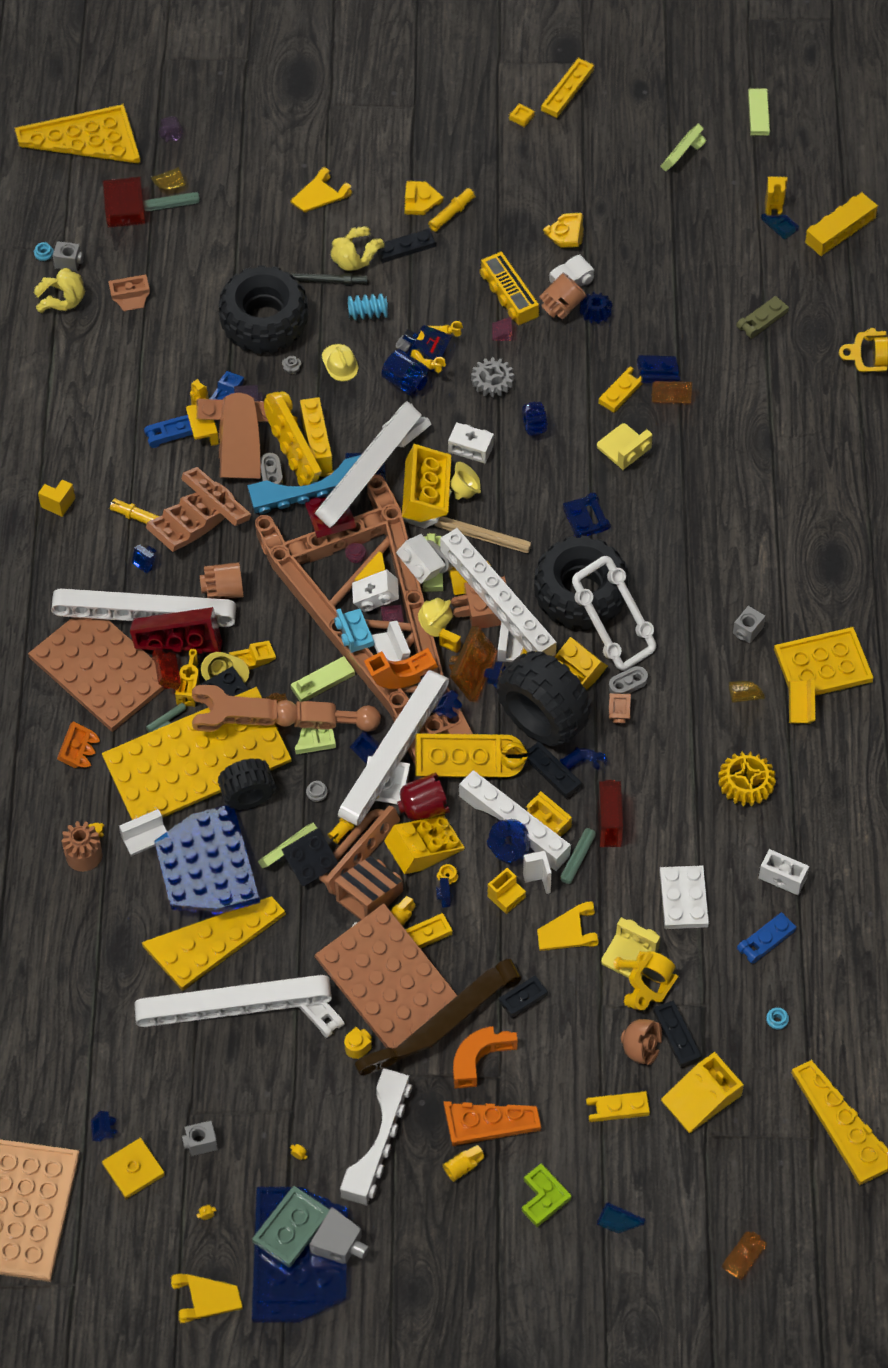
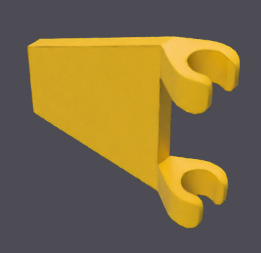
M323 167L318 175L291 200V203L305 213L349 197L352 194L351 185L345 183L339 192L335 191L324 183L330 179V174H328L330 171Z
M593 902L582 903L537 929L539 950L544 951L578 946L596 947L598 945L597 933H589L582 936L580 915H594Z
M175 1274L171 1277L173 1289H178L188 1284L194 1308H186L179 1311V1320L182 1324L198 1318L242 1309L236 1285L189 1274Z

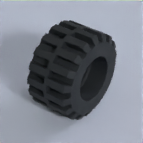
M252 758L235 762L226 767L218 776V784L224 802L231 809L236 808V810L256 807L269 800L276 790L269 765L261 759Z

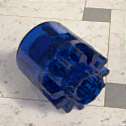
M397 349L385 361L381 375L384 379L411 395L424 388L428 381L429 374L427 372L429 368L402 349Z

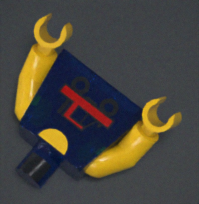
M454 321L451 326L422 325L418 333L407 328L402 339L412 344L408 355L413 359L417 367L427 369L432 373L434 370L440 373L442 366H446L445 359L442 356L452 337L451 333L454 336H460L463 326L460 321Z

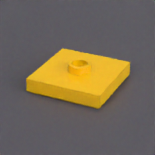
M141 1137L102 1161V1165L125 1199L130 1198L165 1176L164 1171Z

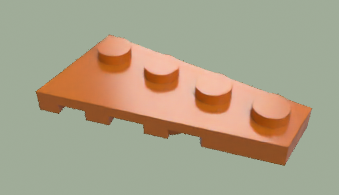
M444 1101L452 1146L541 1130L537 1106L472 1105V1103L463 1102V1104H452V1102Z

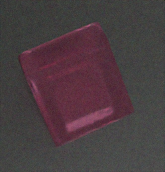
M512 317L492 323V341L512 340Z

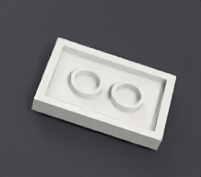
M703 866L660 867L665 929L708 927Z

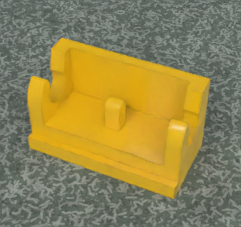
M768 177L765 217H771L772 209H777L778 216H781L782 205H784L787 177Z
M541 791L526 806L528 808L527 812L560 837L571 828L572 817Z

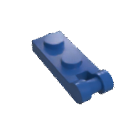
M188 415L148 425L144 428L151 448L158 447L161 443L193 435Z
M781 912L748 939L740 942L736 949L741 954L744 953L747 956V960L754 964L794 933L796 926Z

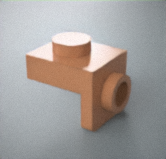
M609 694V719H613V723H626V720H630L631 694Z

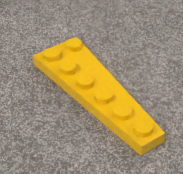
M810 1060L793 1068L791 1072L858 1184L862 1185L888 1172V1148L875 1137L871 1128L862 1122L858 1117V1113L853 1108H850L844 1101V1097L832 1086V1083L815 1063Z

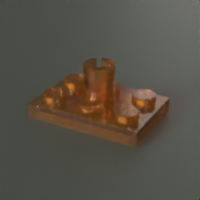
M479 626L471 627L459 656H452L449 661L456 662L455 664H449V668L452 671L450 678L469 701H477L498 653Z

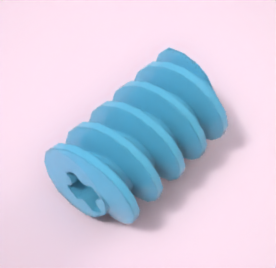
M379 293L378 299H376L374 294H371L370 300L367 295H364L361 300L356 295L355 301H353L352 297L348 296L349 318L352 315L354 320H357L358 314H360L362 320H364L365 315L368 314L369 318L372 319L373 313L376 314L377 318H380L381 312L387 318V297L384 299L382 293Z

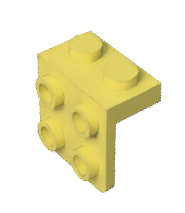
M623 423L597 442V448L624 470L651 449L653 434L645 430L638 435L627 424Z
M621 917L617 923L616 935L602 957L601 963L629 978L632 969H615L613 965L615 958L621 957L625 960H636L639 951L657 952L660 936L651 929H644L638 926L636 922Z

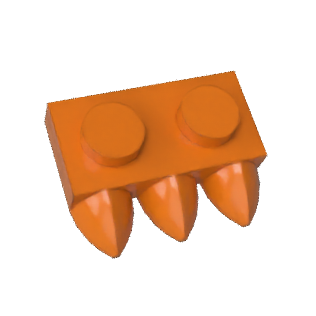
M73 721L69 726L57 760L73 768L91 766L89 760L84 755L95 754L93 747L88 743L100 742L99 737L92 730Z

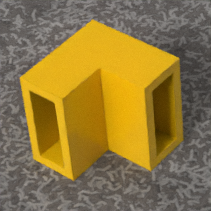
M61 480L56 488L44 484L38 492L41 508L63 517L75 500L73 484Z
M508 868L489 882L487 897L505 914L526 898V891L516 883L517 876Z

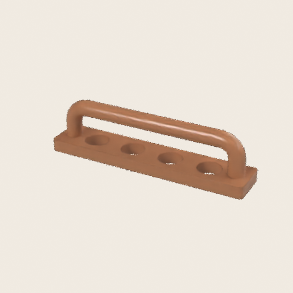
M389 805L385 810L375 809L370 811L360 825L356 826L333 852L338 861L375 818H378L328 875L325 873L319 877V880L325 883L329 893L336 895L335 880L340 876L342 870L344 869L345 873L368 858L386 838L392 827L400 822L399 815L394 807Z

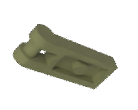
M774 296L750 315L741 318L736 326L740 330H744L749 338H753L788 313L789 307L778 297Z

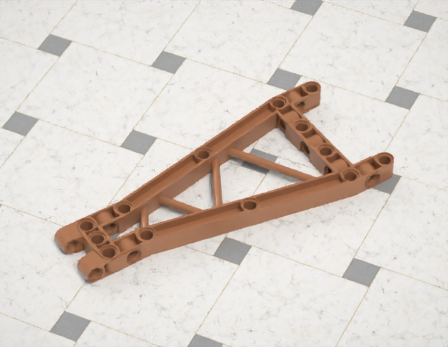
M374 475L367 483L368 497L374 510L353 517L356 528L319 538L316 537L315 532H311L285 542L270 516H259L255 521L257 538L272 569L340 653L347 659L395 722L409 701L405 693H414L418 685L388 689L376 684L364 663V660L373 656L371 651L365 648L350 653L348 646L343 645L341 639L342 631H335L337 628L334 622V618L337 617L335 607L352 589V583L355 582V578L379 551L383 554L389 547L408 623L398 622L401 631H411V634L406 638V643L409 648L414 643L416 654L429 648L438 665V668L432 671L443 676L434 637L422 628L418 619L419 610L424 603L420 583L396 553L404 542L408 540L401 510L385 479L380 475ZM382 534L386 535L383 542L330 601L301 567L303 563L317 561L333 555V552L366 543L371 538ZM365 619L368 628L388 629L389 622H391ZM448 686L434 708L437 714L429 716L418 733L473 734ZM414 739L407 751L415 764Z

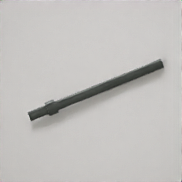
M291 273L296 280L304 282L344 283V285H352V283L367 284V276L352 275V273H344V275Z

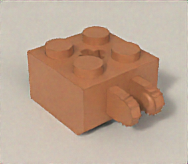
M505 576L500 577L506 583ZM468 582L464 583V595L451 599V605L458 607L454 609L453 615L457 618L469 616L472 628L482 629L501 625L500 619Z

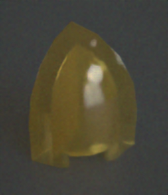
M179 167L151 177L154 184L162 189L171 190L185 186Z
M733 681L728 684L732 702L765 699L761 688L751 681Z

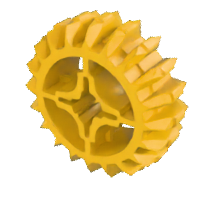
M742 751L740 756L734 753L732 759L727 758L725 760V764L721 765V771L718 774L719 787H722V794L727 793V800L734 798V804L740 801L742 806L749 802L752 807L754 801L761 804L762 799L767 800L769 798V794H772L774 790L776 774L775 771H772V764H767V758L761 760L760 754L755 757L752 756L751 751L748 755H745ZM759 783H762L759 787L753 789L754 786L759 785Z

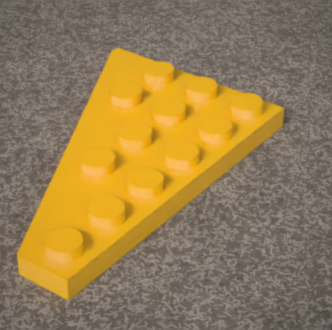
M123 104L15 128L19 147L140 163L139 153Z

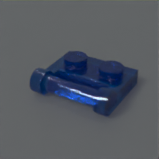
M594 492L586 497L563 503V510L576 538H581V535L590 536L611 527L609 520L605 518L598 503L599 498ZM591 505L599 523L593 524L586 506Z

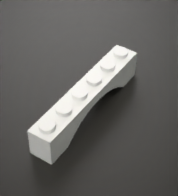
M473 770L459 784V797L475 809L489 813L508 825L534 852L545 850L549 866L557 871L569 859L571 845L477 772Z
M383 1069L376 1087L377 1099L382 1111L380 1132L368 1153L356 1164L347 1168L340 1188L341 1198L364 1205L368 1204L369 1198H374L377 1185H374L376 1178H381L384 1165H382L383 1158H388L391 1145L389 1141L391 1137L395 1138L398 1125L396 1121L398 1117L402 1118L405 1109L404 1099L405 1097L409 1098L412 1085L409 1084L408 1075Z

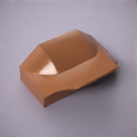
M146 274L108 281L112 300L116 301L123 311L144 307L146 297L150 293Z

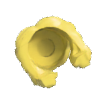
M365 226L357 227V229L352 228L346 238L341 237L333 240L331 259L343 270H358L369 265V261L372 260L378 249L384 247L382 239L371 240L370 243L366 244L363 257L360 259L352 240L355 237L370 235V229Z
M63 268L57 274V279L44 277L42 282L35 287L34 294L39 298L49 286H53L64 291L63 296L66 300L60 301L52 296H48L37 304V311L42 313L48 308L67 311L76 307L85 293L81 276L72 272L69 268Z

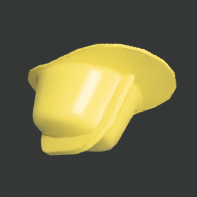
M334 344L323 351L322 359L332 378L338 381H348L355 377L358 372V363L349 347Z
M457 462L455 474L450 481L455 498L457 500L462 497L469 499L476 493H481L480 480L475 471L467 464Z
M435 598L431 601L426 600L418 613V619L422 628L429 635L439 637L442 628L445 629L446 625L453 618L450 600L444 601L441 598Z
M223 652L209 654L201 665V673L206 681L232 666L244 683L249 678L247 664L242 659Z

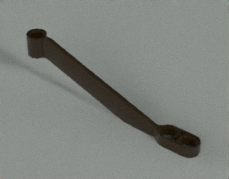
M505 959L495 967L488 969L396 1048L388 1047L357 1060L355 1067L359 1075L365 1076L382 1070L400 1059L433 1047L500 988H511L517 985L522 980V977L512 959Z

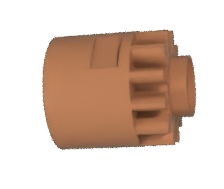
M563 272L540 295L544 302L541 306L553 318L557 315L563 320L587 295Z
M239 562L204 567L205 575H200L202 594L207 593V597L213 599L243 597Z
M77 821L75 828L68 825V832L64 831L62 833L65 858L72 869L89 871L98 866L102 859L99 834L96 832L95 826L89 827L88 822L80 826V823Z

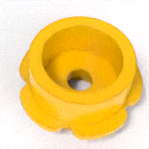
M445 864L440 867L437 879L442 881L444 885H450L458 879L457 869L453 865Z

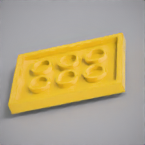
M854 627L774 645V651L788 688L789 681L815 679L816 696L873 682V675Z

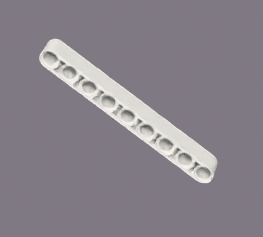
M406 401L317 509L315 515L329 528L333 526L422 414Z
M57 589L53 592L51 611L57 616L133 621L134 618L214 607L218 627H230L235 623L236 603L227 599Z
M432 670L427 671L339 809L338 817L356 826L360 825L414 741L415 734L419 733L444 694L449 678Z
M316 975L142 998L135 1001L136 1025L149 1027L300 1007L299 1004L302 1003L306 1006L327 1003L332 999L330 978L326 975Z

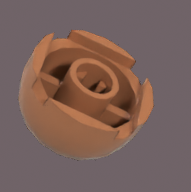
M649 1019L633 1021L621 1035L625 1054L631 1060L641 1064L650 1065L655 1061L659 1050H655L657 1042L661 1043L662 1041L660 1024Z

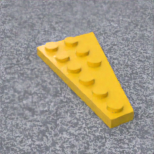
M271 896L144 941L142 946L176 985L184 991L285 916V910Z

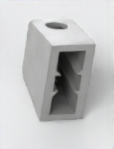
M331 1207L310 1243V1251L312 1254L346 1264L352 1254L364 1259L369 1246L359 1242L362 1237L361 1229Z

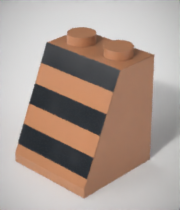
M369 856L335 880L336 901L362 920L383 903L388 907L403 892V880L397 873L389 871L382 861L375 860L372 856Z

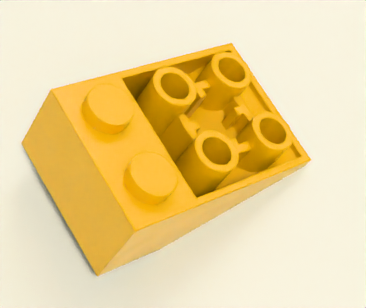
M572 637L567 640L555 655L559 662L565 664L579 678L580 683L586 690L596 682L608 667Z
M445 815L394 825L384 840L404 874L422 871L465 849Z
M713 1052L686 1074L661 1098V1101L690 1134L742 1096L743 1083L721 1058Z

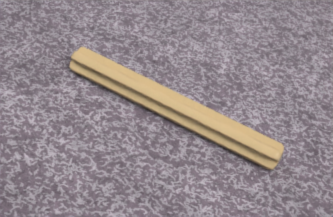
M441 516L438 522L435 523L436 527L449 531L458 528L463 535L524 553H529L531 549V542L444 516Z

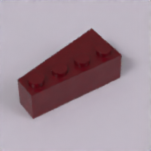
M214 607L134 618L130 628L135 649L161 651L162 649H172L174 652L196 649L197 653L202 654V652H221L223 643Z

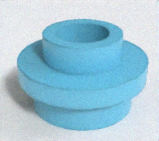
M39 243L34 250V255L38 260H48L53 256V248L48 243Z
M773 1008L767 1013L766 1021L773 1029H783L788 1024L789 1016L784 1009ZM778 1017L781 1019V1021L777 1022L774 1020V1018Z

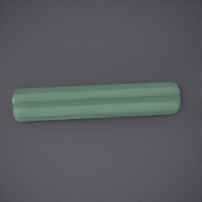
M198 192L144 200L145 211L196 204L199 203Z
M590 828L584 830L561 874L562 882L566 884L572 882L595 838L596 832Z

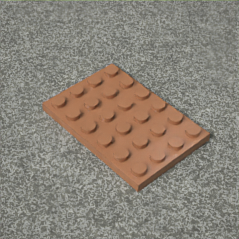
M72 617L28 653L29 658L111 732L115 731L174 682L172 675L142 649H135L133 641L108 619Z
M384 903L314 956L386 1048H396L457 996Z

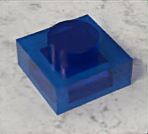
M440 878V887H436L437 900H441L442 908L450 907L448 878Z

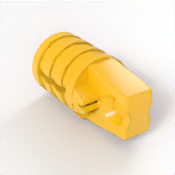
M198 379L191 383V405L197 404V399H208L207 387L200 383Z
M406 896L398 905L396 904L392 908L391 913L402 926L412 915V911L415 908L414 900Z
M477 1145L459 1153V1155L444 1163L443 1168L448 1177L454 1182L462 1177V1175L468 1173V1171L474 1169L477 1163L484 1159L483 1150Z

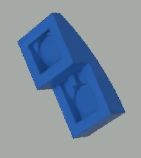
M226 371L218 381V388L210 399L222 400L232 393H238L243 384L244 377Z

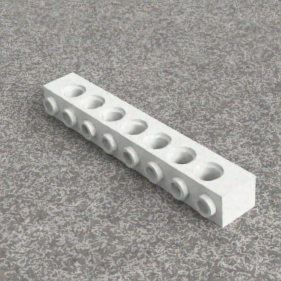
M456 528L441 537L440 549L443 555L527 652L540 651L546 653V655L555 656L557 642L460 530Z

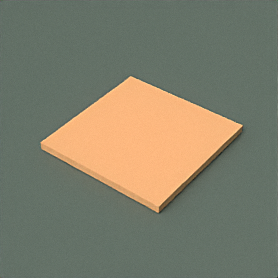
M0 1139V1275L51 1282L80 1156L79 1150Z

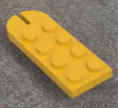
M283 391L267 394L264 400L267 420L271 426L273 436L277 437L280 443L282 453L286 454L289 460L290 468L297 475L299 485L305 486L316 483L322 471L291 414L293 405L290 396Z
M415 734L416 777H425L437 772L438 777H467L474 770L483 778H508L518 774L524 767L527 757H506V755H523L527 753L522 742L512 735Z

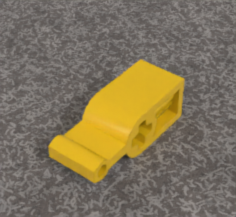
M190 649L189 664L184 665L180 669L175 692L177 705L184 703L186 706H196V701L192 697V689L200 685L199 673L196 667L198 666L196 649Z

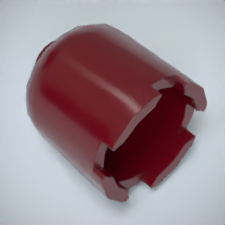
M437 772L409 782L401 788L399 793L400 801H397L400 813L405 812L411 821L430 819L450 813L449 807H444L447 803L440 780L435 782V779H438Z

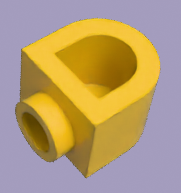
M355 1027L346 1035L344 1039L345 1052L349 1057L354 1059L361 1058L372 1049L370 1041L372 1038L365 1029L360 1031Z

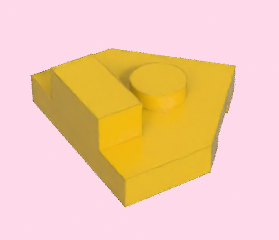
M407 181L405 214L425 215L433 206L439 205L444 201L443 196L427 182Z
M570 213L561 215L557 222L543 229L544 234L559 247H579V244H582L584 232L582 225L583 214Z

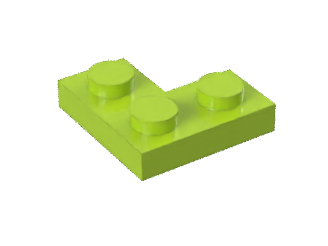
M542 1164L538 1165L524 1177L526 1184L537 1196L522 1207V1212L536 1227L571 1200V1195Z

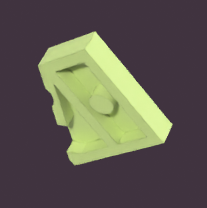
M302 728L298 744L295 746V753L302 754L336 748L333 729Z

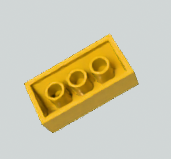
M417 444L412 446L405 462L402 517L423 522L448 514L451 471L450 454Z

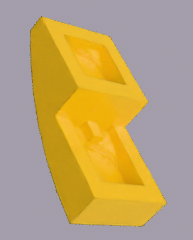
M270 641L250 644L249 649L229 652V655L242 659L247 664L249 670L276 659Z

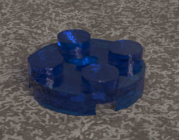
M516 819L501 820L492 826L489 838L487 839V846L498 859L507 863L523 858L529 851L528 830L523 823ZM511 836V842L513 844H508L506 842V837Z

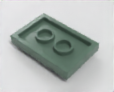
M293 1186L253 1237L252 1241L290 1268L315 1236L330 1210Z

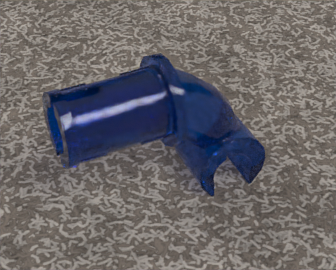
M576 747L574 752L560 759V762L569 770L581 761L590 760L593 767L599 770L600 765L597 761L601 760L606 765L607 757L601 752L596 753L590 749H579Z

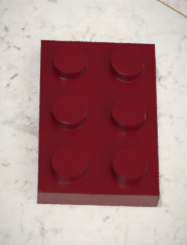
M328 496L313 498L305 502L306 510L317 538L356 528L355 520L349 507L330 528L315 515L317 509Z

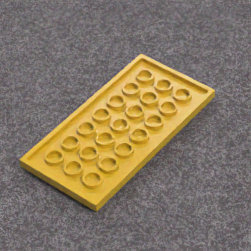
M257 687L236 695L237 697L262 698ZM208 707L102 753V757L131 820L159 809L163 818L221 793L218 776L226 767L235 762L252 758L261 759L267 762L270 771L292 762L275 724L248 725L225 723L214 732L193 729L192 720L198 714L209 713L210 709Z

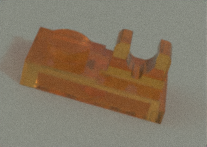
M653 382L652 402L691 403L692 382Z
M746 1231L722 1264V1268L739 1280H742L767 1243L760 1239L761 1236L754 1231L752 1233Z

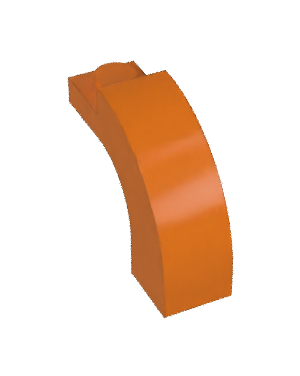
M429 648L401 661L388 660L383 651L364 660L375 683L388 689L405 688L421 682L420 677L425 675L428 670L438 668Z
M491 1026L469 1035L461 1043L455 1054L453 1063L454 1089L477 1087L476 1065L478 1061L491 1052L517 1050V1032L502 1031L499 1034H494V1028Z

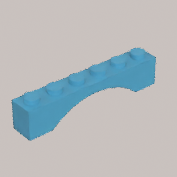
M361 455L344 459L331 475L310 485L284 486L268 480L248 485L254 513L265 514L274 508L284 509L292 503L298 502L302 504L308 502L311 498L329 496Z

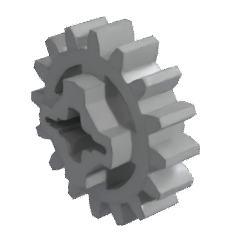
M492 357L491 361H488L485 358L483 364L477 362V367H473V373H471L473 387H477V392L483 391L484 396L487 393H490L491 397H494V393L501 396V391L507 393L508 387L513 385V368H508V362L502 364V359L495 361L494 357Z

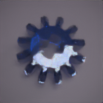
M594 291L592 295L586 294L587 296L580 303V313L583 315L584 320H589L591 324L594 321L600 324L601 320L606 322L608 317L612 315L613 307L609 296H603L602 292L596 294Z
M541 402L525 404L522 408V420L527 434L536 436L545 433L547 430V417L543 404Z

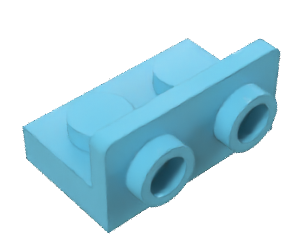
M341 609L336 610L337 617L334 618L337 630L341 629L343 645L348 646L350 653L374 646V640L361 609L344 614Z

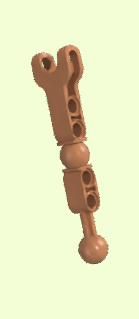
M197 685L192 689L194 701L204 703L210 709L209 713L198 714L192 720V727L197 731L214 732L225 723L274 725L276 722L283 727L294 724V727L311 729H333L336 727V723L356 724L360 730L370 732L378 728L381 721L379 711L369 705L359 708L357 712L338 711L335 704L327 702L297 701L294 704L292 701L282 700L277 703V700L266 698L228 696L221 688L215 685Z

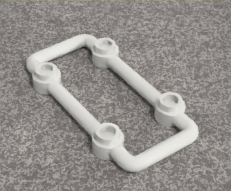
M603 556L573 576L572 584L576 590L575 601L579 605H584L605 645L603 648L604 656L612 659L617 669L625 671L655 651L656 642L652 636L654 627L650 622L643 619L624 582L626 578L625 571L622 568H617L610 557ZM605 564L609 570L607 574L608 581L617 585L637 623L636 634L641 638H645L648 647L624 663L620 658L622 651L620 645L611 641L591 603L593 601L592 592L589 589H584L580 582L581 579Z

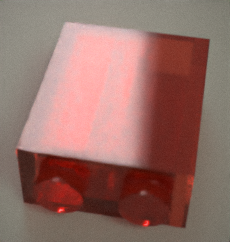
M130 177L103 180L107 227L145 224L141 178Z
M599 781L598 819L600 847H621L622 844L621 781Z

